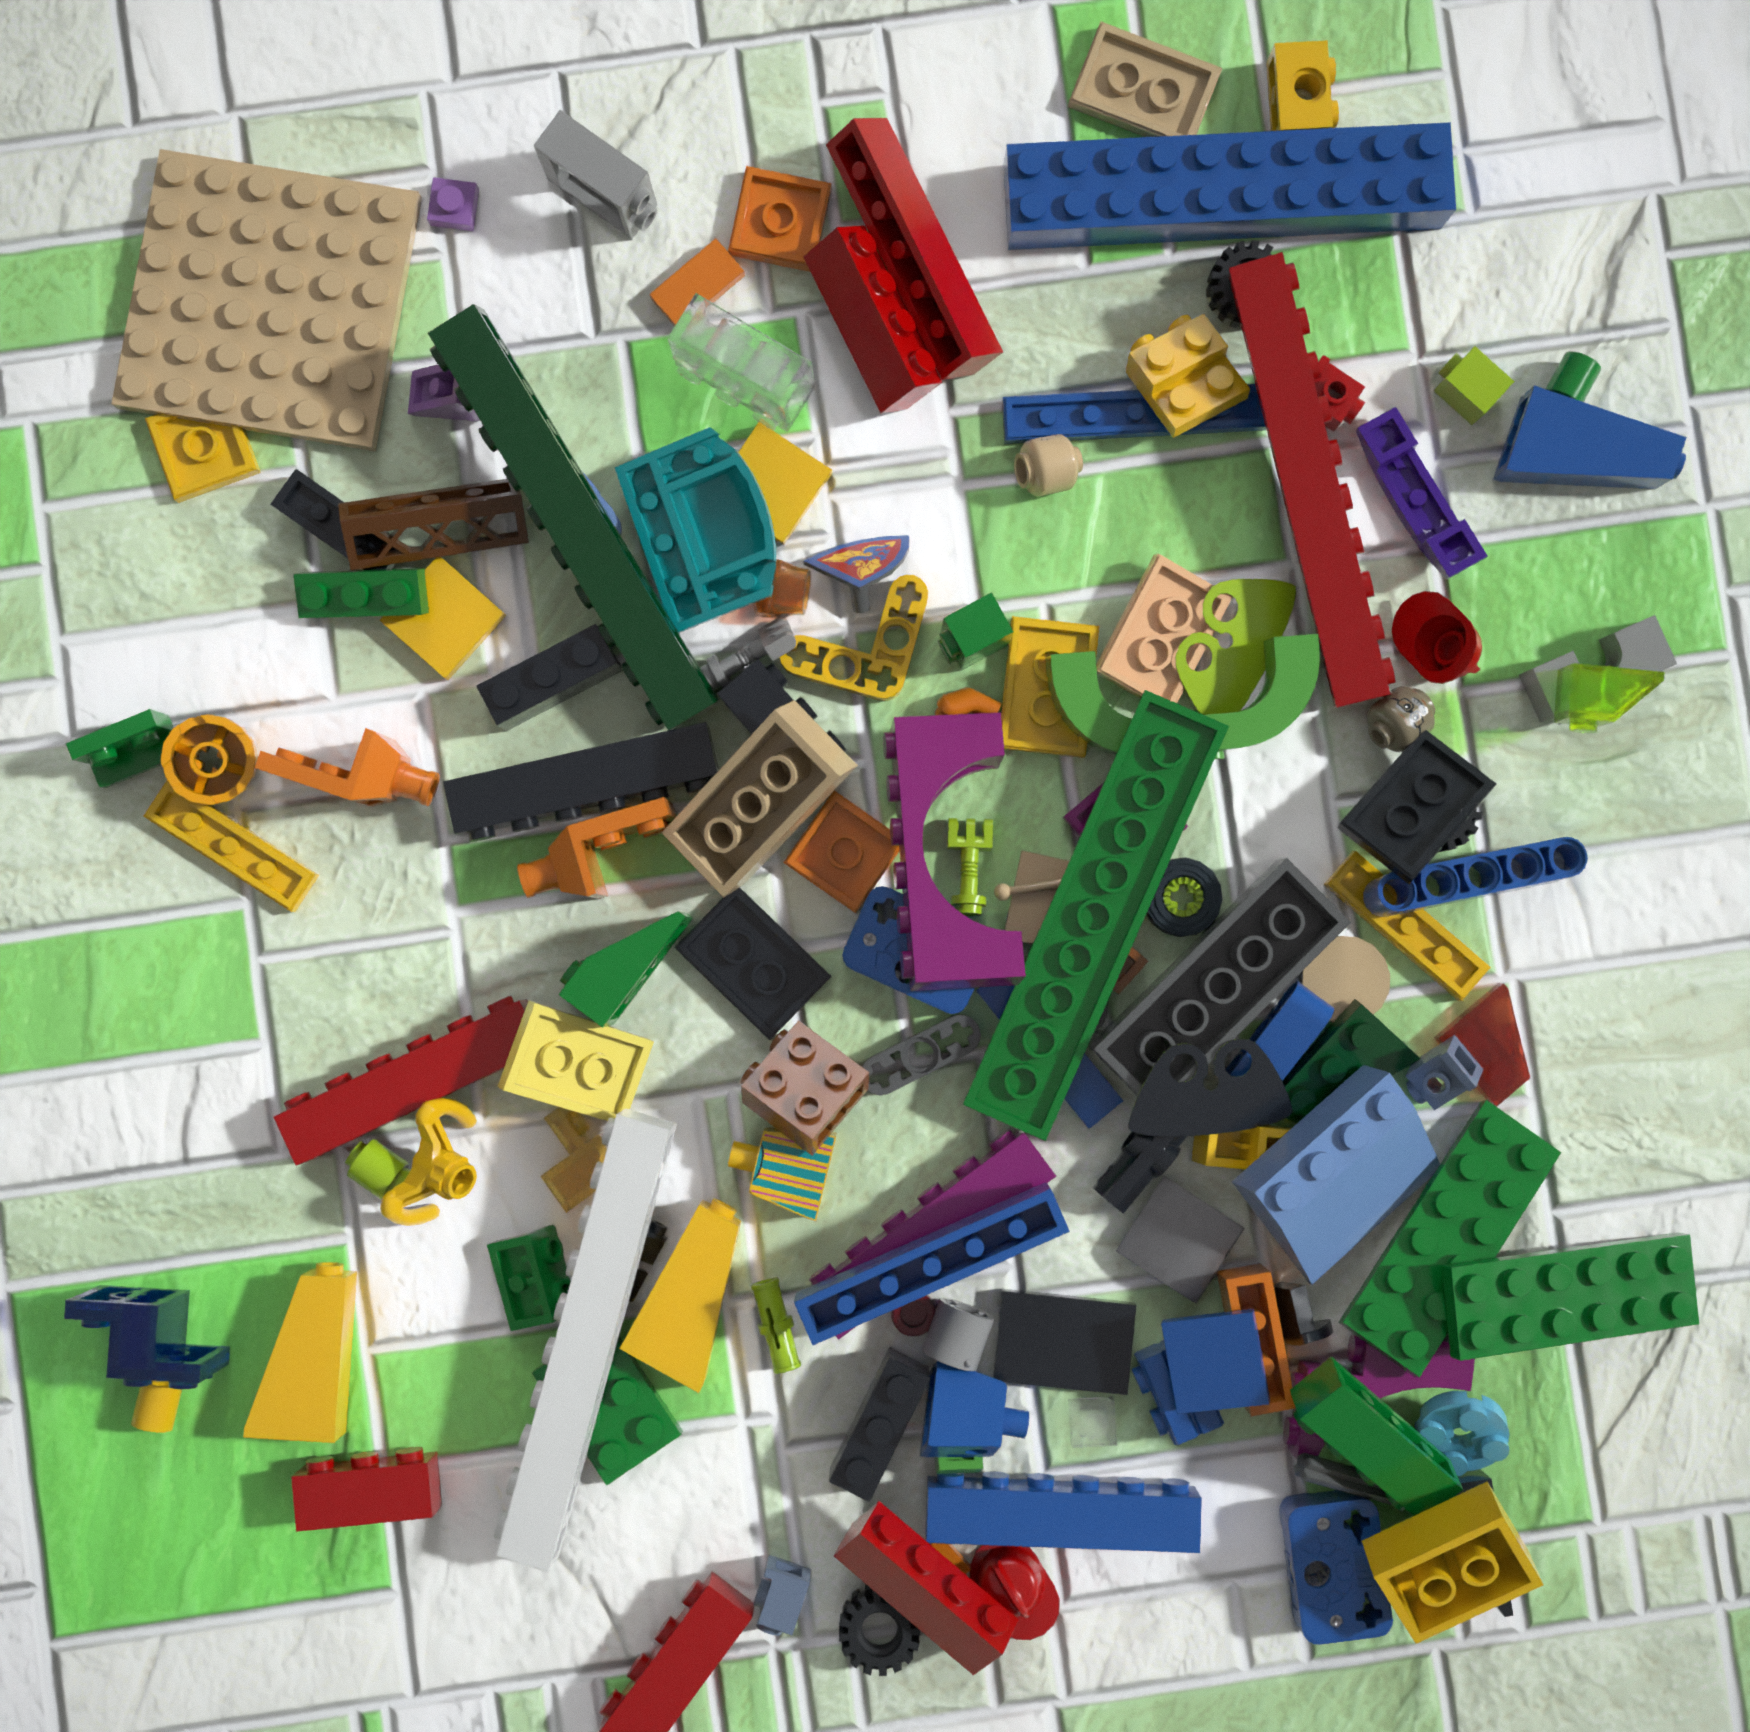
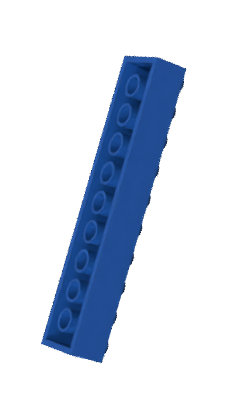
M1451 122L1006 144L1003 163L1008 250L1442 229L1456 211Z

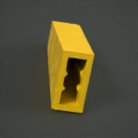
M713 1198L711 1203L703 1199L698 1205L619 1348L697 1393L700 1392L707 1377L741 1220L734 1217L737 1211L716 1198Z
M319 1262L316 1263V1268L300 1275L246 1421L243 1438L335 1443L346 1433L357 1271L343 1270V1263Z

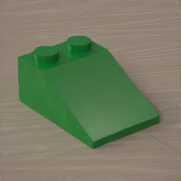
M677 911L586 957L585 960L580 962L575 960L560 979V982L565 986L558 995L602 1028L614 1025L693 920V917L688 913Z

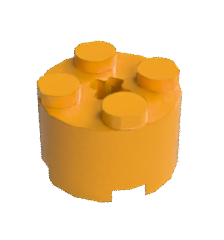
M205 714L189 718L172 729L163 743L160 761L164 769L165 778L177 794L190 802L214 805L230 801L247 790L256 776L257 769L255 765L258 754L254 740L244 727L229 718ZM210 747L218 749L217 757L222 759L223 762L220 768L213 767L212 772H207L204 770L205 762L199 759V754L201 751L209 752Z

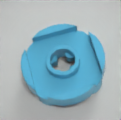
M1449 1391L1438 1394L1426 1401L1420 1408V1417L1417 1422L1415 1421L1414 1427L1451 1460L1457 1476H1462L1467 1471L1485 1468L1495 1462L1506 1459L1509 1455L1508 1442L1510 1434L1503 1409L1494 1400L1481 1395L1482 1401L1476 1398H1468L1467 1391ZM1461 1428L1464 1432H1471L1464 1435L1454 1434V1429Z

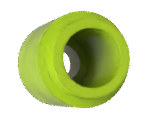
M372 1139L368 1144L360 1141L345 1161V1164L350 1166L347 1176L380 1200H382L387 1191L404 1182L411 1171L406 1160L376 1139Z

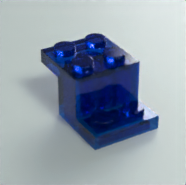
M100 1285L65 1300L64 1319L81 1320V1326L86 1328L110 1326L106 1378L123 1379V1385L142 1387L151 1385L152 1381H168L169 1388L193 1389L198 1387V1383L212 1378L213 1374L229 1365L230 1346L186 1344L190 1290Z

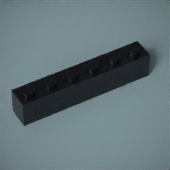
M704 722L443 781L454 834L463 837L468 836L469 842H476L496 837L495 829L512 826L513 832H521L539 827L538 820L555 816L556 822H565L583 817L581 810L598 806L600 813L625 808V800L642 796L643 803L662 797L669 798L668 790L685 787L687 793L698 792L719 771L710 727Z

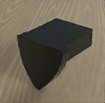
M1288 1282L1273 1284L1285 1344L1302 1346L1327 1338L1333 1334L1331 1319L1313 1320L1306 1285Z

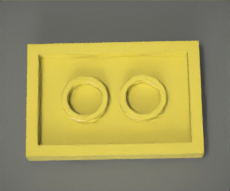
M529 1000L497 1087L503 1091L608 1121L610 1117L615 1119L616 1114L625 1108L630 1109L654 1041L611 1026L602 1028L592 1020Z

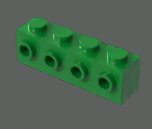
M1333 1357L1328 1358L1290 1389L1296 1408L1293 1415L1301 1428L1310 1435L1314 1433L1319 1435L1337 1459L1343 1461L1346 1458L1352 1463L1359 1476L1369 1486L1378 1485L1397 1510L1402 1512L1406 1509L1415 1516L1455 1497L1463 1490L1451 1460Z

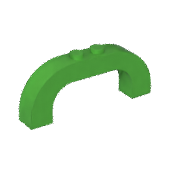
M1318 634L1273 637L1264 641L1266 674L1264 685L1257 698L1239 712L1205 715L1229 726L1215 759H1225L1224 750L1249 747L1267 741L1280 734L1299 717L1312 696L1318 678L1320 664ZM1095 651L1051 654L1046 657L1048 688L1051 692L1054 706L1062 716V720L1069 729L1078 737L1080 736L1087 744L1106 753L1116 755L1132 718L1115 711L1102 696L1097 679Z

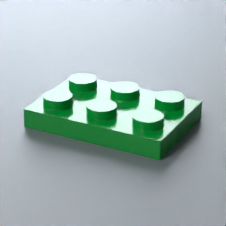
M620 1335L587 1452L588 1459L606 1486L681 1436L683 1432L636 1359L619 1349L623 1343ZM542 1364L532 1372L537 1381H544L548 1365Z

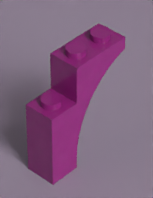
M1352 1334L1349 1338L1348 1359L1353 1363L1352 1367H1343L1380 1399L1401 1391L1418 1388H1448L1471 1391L1475 1359L1459 1361L1451 1358L1448 1335L1442 1341L1420 1378L1410 1375L1355 1334ZM1299 1360L1298 1372L1291 1373L1292 1387L1322 1363ZM1296 1408L1293 1409L1292 1417H1286L1284 1422V1444L1288 1445V1450L1296 1459L1302 1453L1319 1456L1325 1445L1324 1440L1316 1433L1312 1435L1306 1433L1297 1423L1293 1415Z

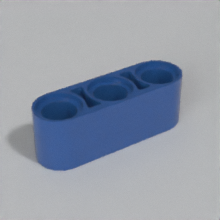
M1296 981L1278 1000L1250 1036L1249 1040L1258 1044L1283 1081L1329 1022L1334 1013V1007ZM1240 1049L1225 1069L1227 1073L1234 1077L1246 1074L1252 1063L1250 1054L1246 1050Z

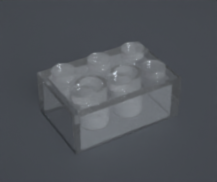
M695 293L667 338L673 354L672 358L679 367L677 372L682 377L696 385H700L702 381L717 389L715 395L723 402L735 408L738 407L739 403L754 412L752 417L757 422H761L771 430H775L778 426L788 432L815 389L811 361Z

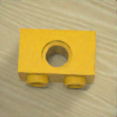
M1328 40L1275 43L1266 62L1270 131L1336 128L1339 119V106L1337 100L1331 99V85L1334 84L1336 77V62L1334 57H1329ZM1304 89L1311 94L1313 99H1302L1296 94L1295 90Z

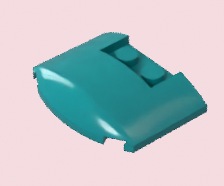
M711 427L614 467L662 604L679 633L772 596L774 589L772 583L776 569V543L772 519L766 500L753 472L742 456L733 447L719 438L720 434Z

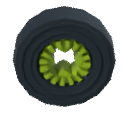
M1187 857L1170 859L1146 915L1151 924L1163 933L1176 937L1197 935L1209 928L1219 915L1223 901L1221 884L1214 872L1201 861ZM1180 884L1185 885L1186 893L1193 894V902L1185 903L1184 910H1179L1177 902L1170 899L1171 892L1178 891Z

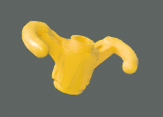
M446 1098L433 1099L424 1102L417 1111L415 1122L418 1125L421 1141L419 1150L413 1157L411 1171L404 1182L387 1191L381 1200V1214L394 1224L415 1226L432 1221L440 1213V1209L436 1204L430 1203L416 1209H404V1207L434 1194L447 1200H452L453 1198L461 1199L467 1196L473 1189L477 1179L476 1169L468 1162L467 1157L453 1150L439 1119L443 1115H448L455 1118L464 1128H472L477 1122L476 1116L461 1102Z

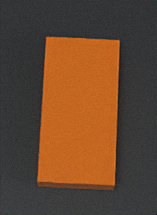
M715 238L649 295L655 305L680 332L745 277V271Z

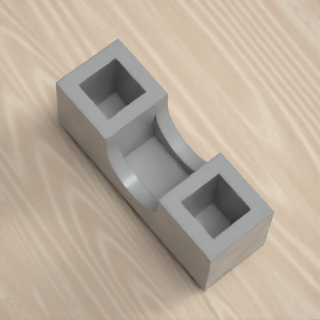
M1651 616L1599 639L1606 659L1605 668L1600 676L1587 673L1579 664L1574 651L1519 674L1540 723L1556 718L1558 725L1583 715L1584 712L1581 706L1596 700L1598 707H1601L1624 697L1625 695L1621 688L1636 682L1638 688L1642 689L1665 679L1662 670L1676 665L1677 662L1656 616Z

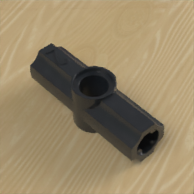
M1131 1132L1121 1146L1122 1152L1092 1188L1124 1214L1153 1178H1159L1171 1166L1180 1153L1181 1148L1179 1146L1187 1136H1146Z

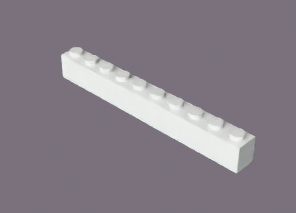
M626 1108L616 1114L615 1119L610 1117L607 1121L602 1137V1144L608 1145L604 1162L598 1161L596 1163L590 1181V1188L596 1189L592 1206L586 1205L584 1207L578 1225V1232L584 1233L580 1250L574 1249L572 1251L566 1269V1276L572 1277L568 1294L562 1293L560 1295L554 1312V1320L560 1321L556 1337H549L542 1356V1363L548 1365L544 1381H537L530 1400V1407L536 1409L532 1425L528 1423L525 1425L518 1444V1451L524 1452L520 1468L514 1467L507 1484L506 1494L512 1496L509 1510L502 1511L495 1528L494 1538L500 1539L496 1557L545 1572H549L559 1557L676 1131L677 1123Z

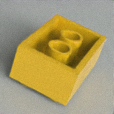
M1488 1482L1362 1540L1374 1579L1415 1644L1544 1585L1526 1545Z

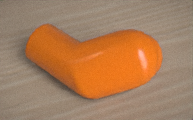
M965 687L940 697L937 701L938 707L935 710V715L967 714L970 712L973 714L998 713L1002 703L975 689Z

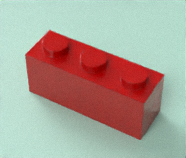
M408 1447L397 1450L395 1452L396 1456L379 1457L378 1452L368 1451L352 1455L349 1461L334 1462L333 1456H320L306 1460V1465L291 1476L296 1532L433 1518L442 1506L437 1451L423 1453V1447Z

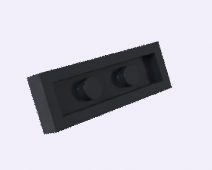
M295 469L270 505L348 559L338 503L344 502L298 469ZM372 533L353 536L357 555L376 553L385 542ZM396 564L363 568V570L393 569Z

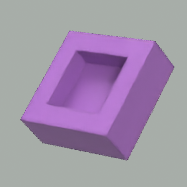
M433 177L427 221L430 226L474 232L480 191L477 183Z

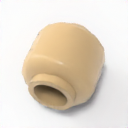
M1062 434L1026 441L1021 447L1020 453L1016 454L1014 459L1015 476L1020 487L1026 488L1028 492L1037 497L1072 489L1077 481L1078 473L1083 469L1081 451L1078 447H1073L1070 440Z

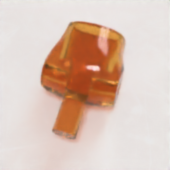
M776 559V569L772 583L774 586L773 594L769 598L754 603L755 615L769 619L787 618L794 615L805 616L811 588V570Z

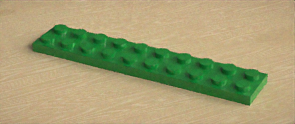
M1144 690L1025 960L1026 977L1019 985H1014L963 1101V1105L1046 1141L1227 733L1228 725Z

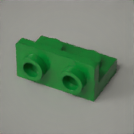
M148 709L66 743L72 760L90 764L98 786L108 788L161 766L160 760L163 743L174 727L169 715Z
M548 1225L533 1232L496 1240L487 1244L510 1331L557 1321L554 1320L557 1302L562 1293L568 1294L571 1280L569 1276H566L567 1266L563 1255V1245L558 1237L555 1225Z

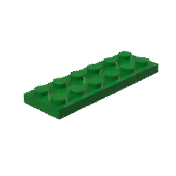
M1488 1100L1481 1101L1338 1323L1410 1375L1420 1378L1448 1333L1442 1265L1495 1258L1562 1152Z
M1678 1232L1442 1265L1450 1357L1459 1361L1699 1325L1690 1234Z

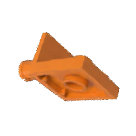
M367 728L364 730L350 771L321 762L319 770H317L315 767L318 760L278 747L276 755L260 751L255 765L256 769L372 807L395 802L398 797L412 799L422 805L429 806L435 797L440 780L439 773L413 766L410 763L411 758L396 740Z
M662 797L566 826L548 847L550 855H546L545 858L533 862H524L517 865L519 879L526 897H534L536 894L554 889H560L564 893L598 899L608 897L594 846L595 848H601V851L627 844L625 836L638 833L643 835L644 838L662 834L668 823H671L676 817L673 803Z

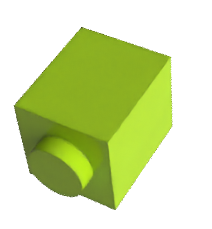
M1474 346L1464 357H1461L1456 352L1442 367L1438 374L1444 379L1433 391L1468 423L1473 425L1486 414L1515 381Z

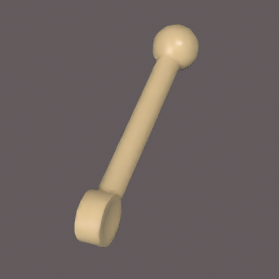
M1061 879L1010 887L1005 883H1001L995 887L994 895L998 900L1005 901L1011 895L1057 889Z

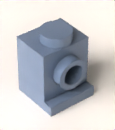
M1453 1035L1420 1056V1060L1410 1065L1406 1074L1408 1078L1406 1085L1415 1101L1420 1104L1428 1102L1435 1111L1463 1092L1476 1088L1483 1068L1460 1040ZM1437 1078L1442 1079L1444 1084L1442 1085Z
M768 1555L764 1577L770 1579V1581L761 1579L753 1606L760 1608L756 1624L759 1630L774 1636H779L782 1632L793 1635L809 1587L810 1568Z

